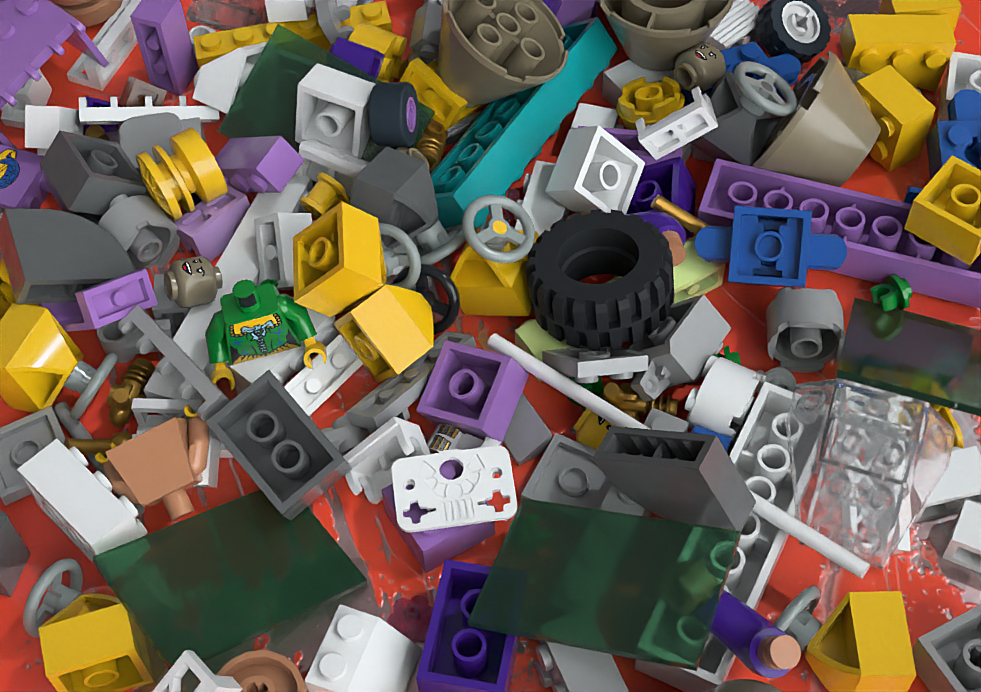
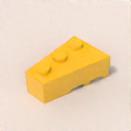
M848 14L840 36L847 68L872 74L891 65L912 86L936 92L957 44L947 15Z

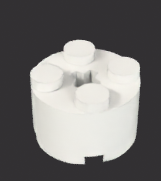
M711 355L703 369L702 377H705L700 389L693 388L685 403V410L689 411L686 421L689 422L690 429L697 425L732 438L730 447L733 448L756 401L754 394L755 392H760L764 382H766V376L723 357L718 358Z

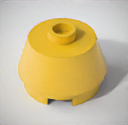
M663 76V82L646 83L645 77L630 81L622 87L623 94L618 98L616 111L627 130H637L636 120L643 118L645 126L653 125L674 111L682 109L685 98L680 92L679 84L672 78Z

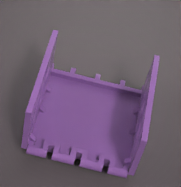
M0 0V110L6 103L12 107L18 103L13 96L30 78L36 82L42 78L37 70L53 53L61 57L66 52L61 47L65 41L105 68L109 64L85 33L86 27L49 0ZM0 131V144L16 148Z

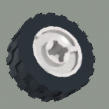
M816 0L768 1L759 10V16L756 19V32L761 40L762 47L773 57L787 53L795 56L801 65L821 53L830 41L831 25L828 22V15L823 10L824 7Z

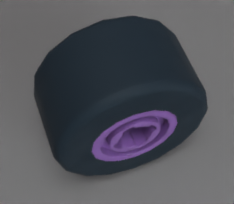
M378 82L373 86L368 104V120L371 137L377 146L411 147L415 143L419 128V104L415 88L409 82Z

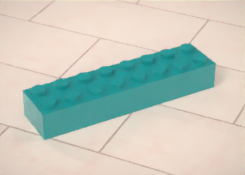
M599 17L561 26L565 33V37L562 39L564 51H568V59L561 72L548 82L490 102L430 174L437 202L438 219L444 229L462 224L466 208L475 199L485 195L506 197L505 192L513 182L522 177L527 164L541 153L542 145L559 130V124L567 114L577 107L576 102L583 93L593 87V81L598 74L610 65L609 60L617 52L618 48ZM488 207L479 210L475 215L474 230L483 226L487 221Z

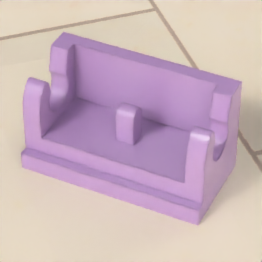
M227 185V194L208 204L201 201L195 206L194 212H187L181 219L174 222L179 229L177 234L188 253L195 251L197 257L204 256L211 262L226 249L250 208L247 196Z

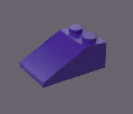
M680 156L644 166L626 215L656 211L651 207V203L659 194L695 216L696 183ZM683 227L686 232V238L694 236L693 232Z

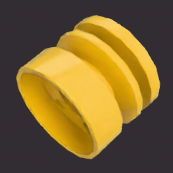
M188 127L169 137L173 153L170 156L160 145L152 146V153L156 163L145 151L136 155L141 178L147 187L148 193L158 207L173 222L182 218L178 201L188 213L195 211L192 193L195 192L206 204L228 193L227 184L221 169L208 146L193 127Z

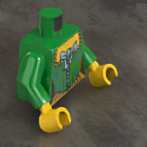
M251 280L238 281L232 288L233 293L223 295L220 298L221 310L213 314L205 331L210 364L214 363V370L210 374V379L216 385V381L219 378H228L231 391L235 387V380L232 371L226 367V361H229L230 365L253 360L300 347V341H304L305 344L303 360L309 369L313 368L309 354L314 352L321 354L324 364L327 360L325 345L315 341L314 336L317 333L306 307L294 303V298L291 296L280 294L275 285L270 283L256 286Z

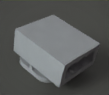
M170 112L132 117L124 121L120 129H118L119 145L140 175L141 172L136 161V155L142 151L147 152L156 163L152 153V146L160 145L169 156L172 155L169 137L180 131L193 127L205 143L206 138L200 117L180 120L177 115ZM146 191L144 196L152 198L148 191Z

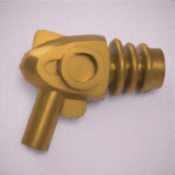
M419 120L414 148L426 157L430 167L429 171H433L440 163V159L445 151L449 132L437 121L428 120L423 123Z
M142 358L136 359L128 367L126 373L121 376L120 382L122 385L114 384L112 386L106 405L111 406L109 419L114 427L120 428V426L128 423L132 415H134L131 409L133 398H147L144 388L156 369L150 361Z
M613 382L608 383L604 387V392L599 396L637 421L645 413L647 418L652 407L675 417L677 414L678 399L670 398V395H667L665 401H663V395L660 394L657 400L644 402L638 393L632 389L631 383H623L621 387Z

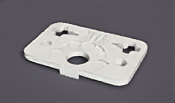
M495 445L465 450H444L435 454L400 458L392 465L391 473L397 523L402 531L412 533L507 520L512 518L517 512V498L510 455L505 447ZM456 460L462 464L463 473L456 479H446L440 474L441 465L445 461ZM498 473L500 477L493 478L492 475ZM412 485L414 488L407 490L406 486ZM494 492H501L502 498L510 499V503L504 504L502 512H495L494 506L478 504L491 500ZM418 503L420 509L435 510L422 515L420 518L421 522L417 524L412 523L410 517L403 516V512L410 510V504Z

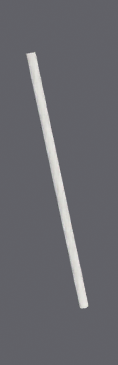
M494 333L487 342L489 348L499 354L511 356L523 369L614 426L650 429L498 334ZM750 490L756 500L752 509L754 513L860 579L864 577L870 567L869 563Z

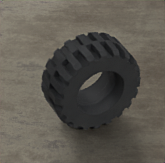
M601 209L590 210V214L581 215L579 212L570 215L566 221L560 219L553 223L550 231L544 230L528 253L526 275L532 312L542 329L548 331L550 336L560 342L563 339L566 340V344L579 349L580 346H587L588 350L600 351V347H610L611 350L622 348V344L630 342L631 345L643 339V334L647 333L650 335L660 326V321H664L671 311L670 306L674 303L673 256L669 242L649 221L644 223L643 219L631 213L627 216L622 211L612 209L611 213L602 212ZM599 274H611L622 277L604 284L578 282L584 278Z

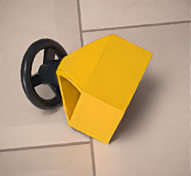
M421 264L420 276L415 284L416 289L413 291L386 284L332 323L377 383L400 374L433 347L434 335L444 332L455 322L460 309L459 292L453 280L439 268ZM410 266L398 273L392 284L403 281L409 273ZM427 276L434 278L444 287L448 295L449 305L436 299L434 293L429 290ZM436 312L444 316V318L433 324L432 313Z

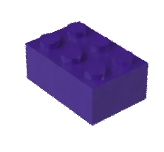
M445 559L416 676L419 692H509L529 596V573Z

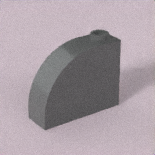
M4 209L0 221V248L16 304L77 302L76 292L134 271L132 262L121 244L106 230L90 220L72 213L53 209Z
M611 426L593 456V459L604 475L627 497L650 512L686 527L740 535L756 503L755 498L717 435Z

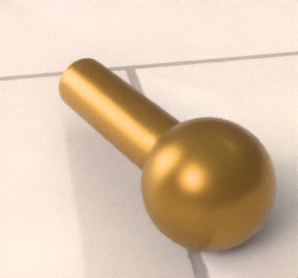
M118 432L109 439L66 438L63 445L68 450L75 446L82 454L96 455L100 452L102 455H106L105 452L112 449L111 443L118 446L132 439V434Z

